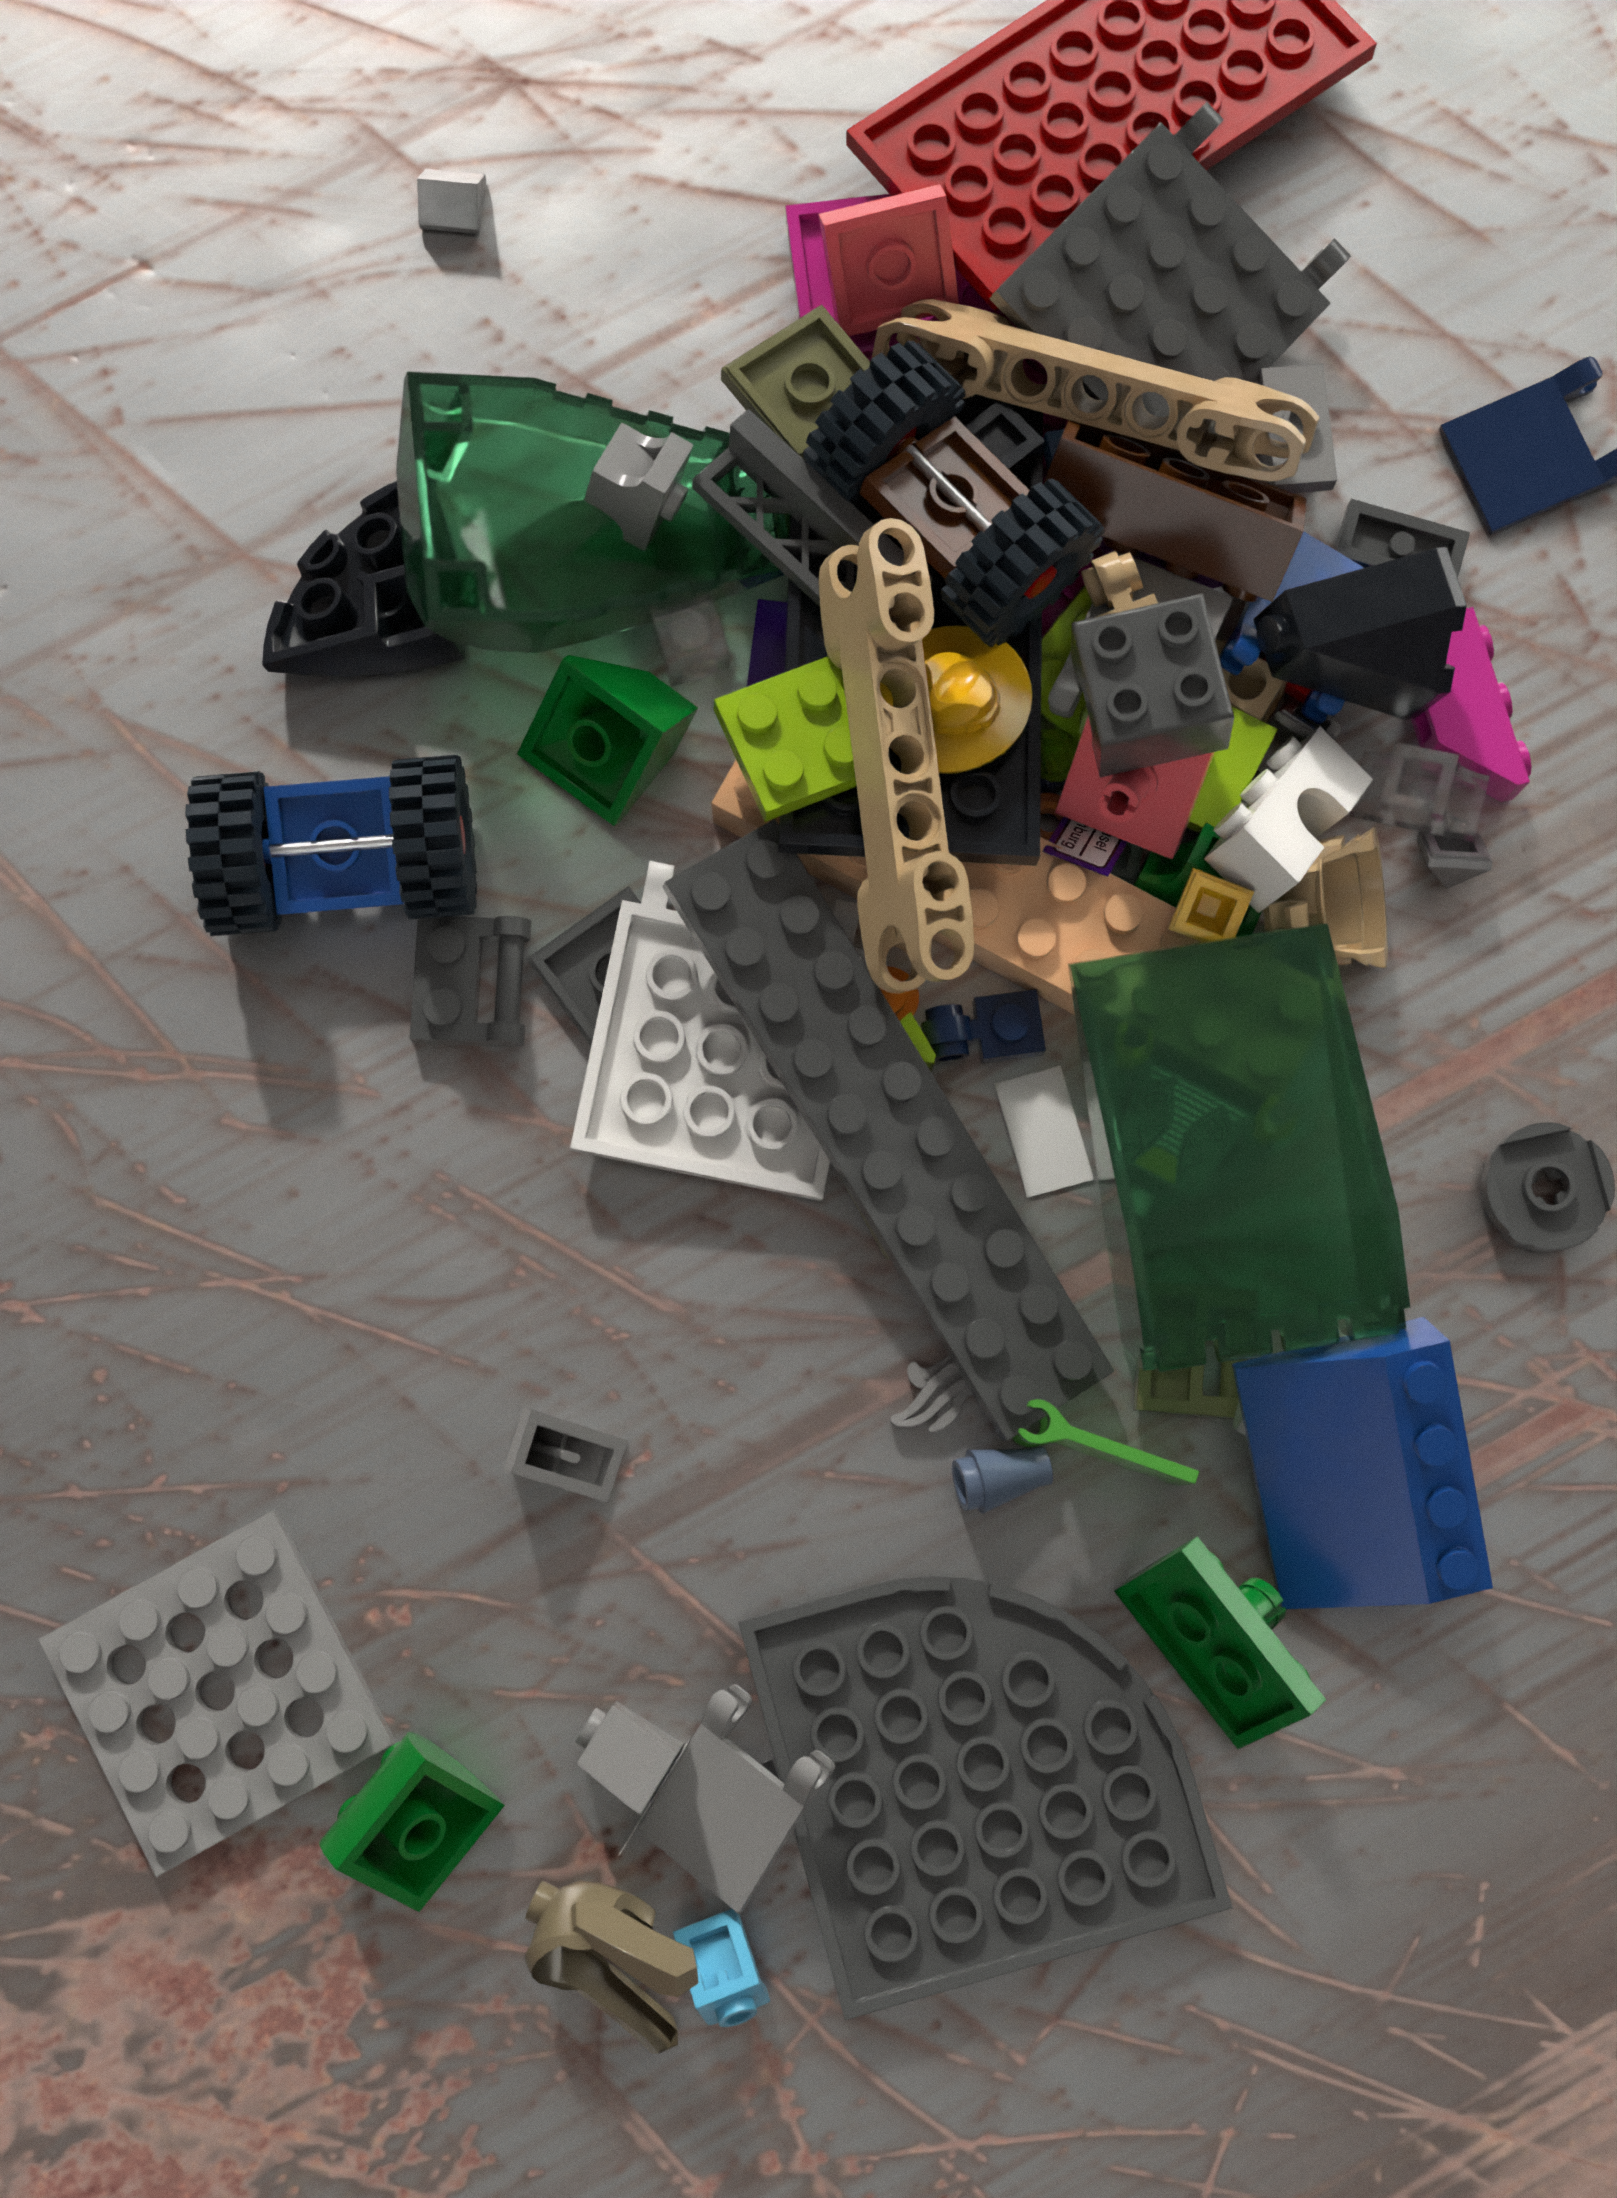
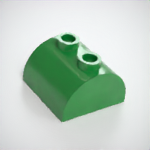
M407 1732L401 1741L393 1744L386 1750L382 1756L380 1767L360 1792L343 1803L339 1809L337 1820L321 1838L319 1846L337 1871L420 1912L505 1805L481 1780L447 1752L426 1738L413 1732Z

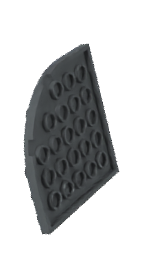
M929 1576L902 1578L866 1585L738 1622L780 1780L785 1784L795 1762L803 1756L809 1757L810 1753L815 1750L824 1753L835 1764L833 1773L806 1808L794 1828V1833L845 2020L1233 1908L1192 1768L1182 1741L1165 1708L1156 1695L1153 1694L1144 1679L1116 1648L1095 1630L1066 1611L1033 1595L1003 1585L968 1578Z

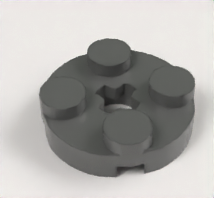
M1552 1122L1528 1125L1505 1137L1485 1157L1480 1181V1192L1484 1210L1493 1226L1499 1230L1501 1237L1510 1245L1525 1247L1535 1252L1562 1251L1590 1239L1599 1229L1598 1226L1603 1222L1606 1212L1611 1209L1615 1198L1613 1171L1606 1155L1592 1140L1586 1141L1580 1134L1570 1131L1573 1128ZM1538 1171H1546L1549 1180L1560 1179L1563 1191L1553 1196L1554 1205L1545 1204L1543 1198L1535 1197L1532 1191V1184L1538 1181Z

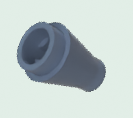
M1043 1446L1031 1449L967 1450L965 1457L952 1461L953 1483L957 1498L964 1511L978 1509L980 1513L984 1514L1038 1487L1051 1485L1053 1482L1050 1458Z

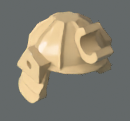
M1371 828L1361 836L1359 834L1356 835L1347 844H1345L1344 835L1318 840L1324 846V849L1301 881L1263 910L1265 930L1272 931L1282 928L1295 945L1310 952L1312 963L1322 967L1352 964L1355 959L1368 967L1370 964L1386 968L1388 960L1387 912L1382 860L1376 828Z

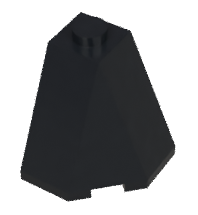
M1439 547L1285 590L1253 620L1257 630L1258 644L1265 654L1272 677L1408 720L1415 719L1451 692L1455 667L1446 664L1451 633L1462 631L1467 604L1447 547Z

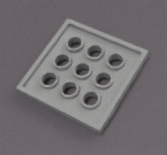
M271 1510L38 1639L156 1877L397 1743L277 1510ZM245 1580L255 1583L263 1594V1605L260 1612L249 1620L238 1617L230 1606V1594L233 1588ZM184 1613L194 1614L204 1625V1639L201 1645L192 1652L183 1651L178 1648L173 1642L171 1635L175 1620ZM272 1639L284 1641L289 1645L293 1653L292 1667L281 1678L267 1675L259 1662L262 1647ZM126 1645L139 1649L146 1661L143 1676L134 1684H127L119 1680L113 1669L115 1655ZM212 1672L226 1674L234 1684V1698L224 1710L210 1708L205 1704L201 1696L202 1683ZM300 1698L312 1699L322 1708L323 1724L321 1729L313 1736H302L295 1732L290 1725V1709ZM154 1704L167 1707L175 1717L174 1733L164 1743L152 1741L143 1730L142 1721L144 1714ZM241 1731L256 1733L264 1743L265 1753L263 1760L254 1769L240 1767L231 1756V1743L234 1737ZM182 1764L195 1765L204 1774L205 1790L202 1796L195 1802H187L180 1799L173 1790V1774Z

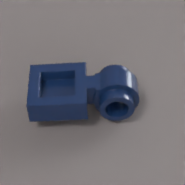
M1037 989L974 997L972 1001L974 1019L972 1020L969 1016L963 1014V1007L959 1004L932 1007L925 1010L926 1021L920 1024L922 1032L936 1054L935 1062H949L967 1058L970 1056L968 1046L975 1042H978L981 1064L1043 1056L1046 1052Z

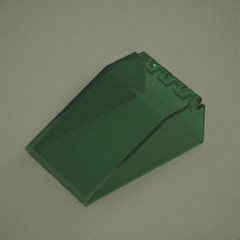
M1319 923L1068 963L1120 1338L1122 1344L1143 1371L1156 1369L1157 1366L1158 1372H1166L1206 1365L1204 1341L1213 1340L1215 1355L1219 1363L1273 1354L1271 1331L1278 1329L1285 1352L1338 1344L1340 1341L1338 1320L1345 1319L1350 1341L1398 1334L1399 1329H1405L1404 1309L1411 1307L1399 1211L1328 924Z

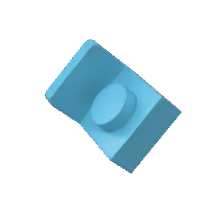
M730 1909L673 1931L675 1941L694 1950L699 1983L692 1987L690 1992L696 2010L708 2025L718 2023L720 2027H732L742 2024L757 2014V2007L771 2001L767 1988L760 1979L740 1914Z

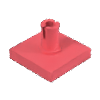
M940 184L819 214L835 321L848 336L877 330L883 323L901 318L902 308L919 300L935 299L959 304L947 197ZM920 313L915 317V319H922L934 315L930 313Z
M1088 715L1055 813L1173 859L1179 849L1215 752L1100 777L1092 747V733Z

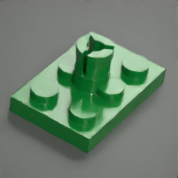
M1198 1536L1133 1574L1114 1590L1237 1749H1241L1311 1716L1326 1701V1698L1311 1681L1304 1666L1292 1657L1271 1630L1286 1615V1607L1278 1606L1284 1601L1279 1592L1271 1584L1254 1577L1249 1578L1237 1587L1225 1572L1221 1561L1206 1548Z

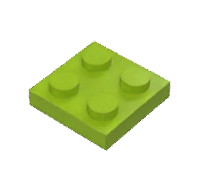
M828 656L714 699L713 710L764 822L857 787L843 674L841 669L836 667Z

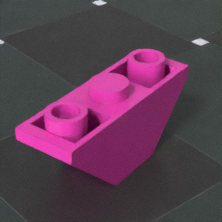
M1470 607L1466 608L1462 631L1451 633L1446 664L1455 667L1451 692L1421 715L1411 719L1424 761L1500 802L1513 800L1530 783L1531 759L1525 743L1521 740H1516L1510 722L1513 706L1509 690L1503 682L1498 683L1491 663L1494 656L1491 634L1485 625H1479L1474 608Z

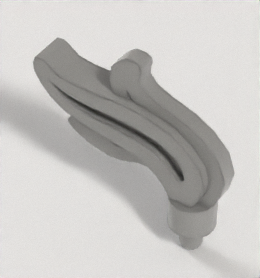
M950 1356L928 1368H921L914 1361L908 1365V1379L915 1387L921 1389V1392L906 1410L892 1415L890 1422L896 1428L910 1429L922 1426L937 1414V1421L928 1427L930 1433H935L945 1429L956 1420L961 1412L964 1401L973 1393Z

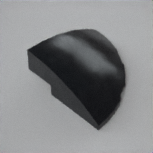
M429 469L403 477L363 498L360 501L362 514L349 523L338 534L324 530L308 547L297 562V567L301 574L300 580L287 602L275 601L267 624L263 644L262 665L268 672L322 676L386 674L428 668L465 659L463 624L452 553L435 481Z

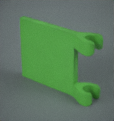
M1040 1399L1028 1401L1026 1407L1039 1409L1046 1415L1037 1421V1433L1032 1434L1026 1429L1018 1428L1017 1435L1011 1438L1014 1444L1024 1448L1056 1443L1175 1486L1195 1484L1199 1474L1198 1470L1073 1427L1056 1407Z

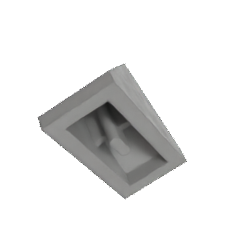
M523 1407L503 1471L608 1503L628 1440Z

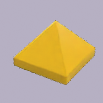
M1192 868L1168 929L1229 952L1254 891Z

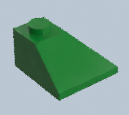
M567 655L562 659L517 755L611 825L616 826L672 758L698 707L649 671Z

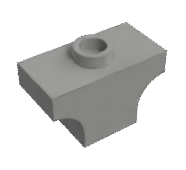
M1323 363L1261 368L1259 379L1257 380L1258 384L1302 399L1320 417L1309 452L1302 454L1295 476L1279 481L1263 482L1291 493L1333 490L1337 482ZM1281 410L1273 414V416L1292 423L1303 435L1301 419L1295 413ZM1268 432L1271 439L1287 443L1281 436ZM1256 454L1259 461L1267 466H1278L1288 460V458Z
M621 423L592 470L584 501L608 514L620 526L623 532V540L645 551L663 520L666 519L672 522L687 496L689 488L680 483L694 445L672 432L666 438H653Z

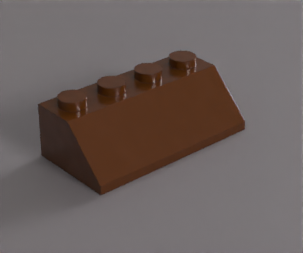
M1071 420L1068 421L1044 483L1047 479H1054L1061 483L1105 528V533L1101 535L1104 537L1103 542L1111 549L1122 554L1130 552L1132 556H1137L1142 551L1164 560L1162 565L1170 572L1189 579H1196L1199 574L1223 583L1221 587L1225 592L1248 602H1255L1258 597L1273 602L1304 532L1307 498L1257 479L1226 474L1197 466L1189 462L1181 454L1180 450Z

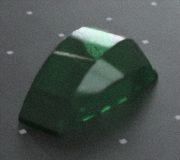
M407 371L403 384L396 464L406 591L425 627L449 641L492 651L540 653L601 638L681 614L746 591L785 574L692 489V479L729 447V432L708 426L703 431L675 424L673 423L674 417L649 410L647 415L614 407L612 406V399L587 393L582 398L557 391L555 383L538 378ZM621 423L653 438H666L672 432L694 445L680 483L689 488L687 496L673 521L663 520L645 551L623 540V532L620 526L608 514L584 501L592 470ZM735 466L716 483L729 497L756 498V483L738 466ZM763 490V498H772ZM747 513L756 521V513ZM763 513V528L774 539H789L790 514Z

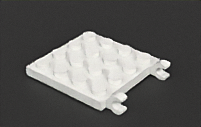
M650 861L641 904L622 900L570 1150L822 1201L830 1165L829 1158L677 911L667 909L669 897L664 891L663 885L667 880L674 877L675 866ZM836 899L832 912L853 945L859 919L857 903ZM855 948L867 967L864 950Z

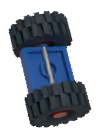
M457 754L394 760L391 763L390 776L278 786H269L268 783H265V775L260 773V771L193 777L191 779V786H188L187 797L189 804H186L185 811L188 821V829H185L186 843L189 845L190 857L187 858L189 872L192 871L194 880L191 885L194 898H198L197 911L200 919H204L203 927L207 933L210 932V936L271 932L279 930L278 926L282 922L281 915L402 904H404L405 914L410 920L474 914L477 905L475 839L472 831L473 819L469 806L468 784H466V774L464 766H462L461 757Z

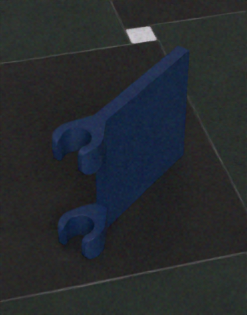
M1594 357L1583 358L1552 377L1440 425L1439 431L1490 535L1603 486L1617 483V448L1595 461L1566 403L1567 400L1585 396L1596 388L1597 381L1602 377L1603 373Z

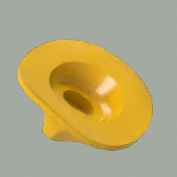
M956 625L933 628L922 638L938 770L939 774L966 772L992 762L1004 754L1020 737L1031 712L1032 685L1022 659L1007 642L999 646L995 644L993 647H988L968 626ZM880 682L882 697L893 707L891 691Z

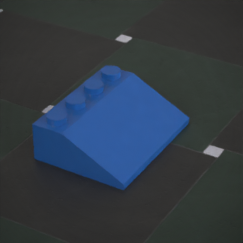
M1425 1317L1232 1364L1275 1586L1284 1600L1279 1604L1280 1607H1286V1609L1421 1605L1432 1604L1493 1588L1450 1340Z

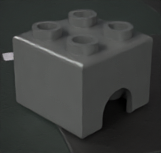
M1203 593L1072 623L1071 659L1079 691H1083L1092 733V747L1100 777L1228 749L1234 714Z

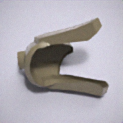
M582 1880L565 1885L559 1889L542 1881L531 1900L525 1916L526 1920L537 1924L525 1954V1963L532 1978L540 1984L561 1990L577 1991L623 2027L651 2054H658L677 2046L678 2029L674 2017L602 1957L604 1956L658 1994L678 1997L699 1983L693 1948L654 1931L653 1925L656 1911L642 1899L626 1891L604 1883Z

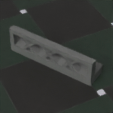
M749 409L730 424L729 447L692 479V489L819 607V579L809 571V555H830L842 546L851 544L859 546L864 532L874 525L849 501L847 502L816 470ZM735 466H738L756 483V498L729 497L716 483ZM763 490L772 498H763ZM747 513H756V521ZM763 513L790 514L800 523L801 539H774L763 528ZM809 533L817 540H809ZM880 534L878 548L881 555L892 565L901 566L904 561V551L885 534ZM792 554L801 555V563ZM840 560L846 566V582L840 581L844 588L852 592L856 583L854 582V574L857 576L858 567L851 561Z

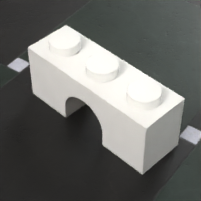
M1321 726L1301 742L1294 736H1291L1281 744L1266 761V764L1272 771L1264 770L1241 793L1240 797L1246 802V805L1244 806L1242 803H1239L1213 830L1220 839L1204 859L1225 880L1253 890L1254 894L1250 905L1258 913L1301 881L1324 849V846L1316 838L1352 810L1373 780Z

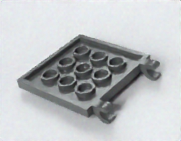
M1206 102L1175 135L1160 122L989 299L1019 329L1211 381L1228 377L1255 383L1259 379L1261 368L1271 367L1331 304L1319 289L1349 260L1351 255L1334 238L1301 271L1191 155L1224 120ZM1094 375L1083 376L1084 390L1091 398L1102 401L1108 399V389L1100 378ZM1156 392L1143 393V404L1150 414L1156 417L1169 415L1170 408L1168 402L1162 395Z

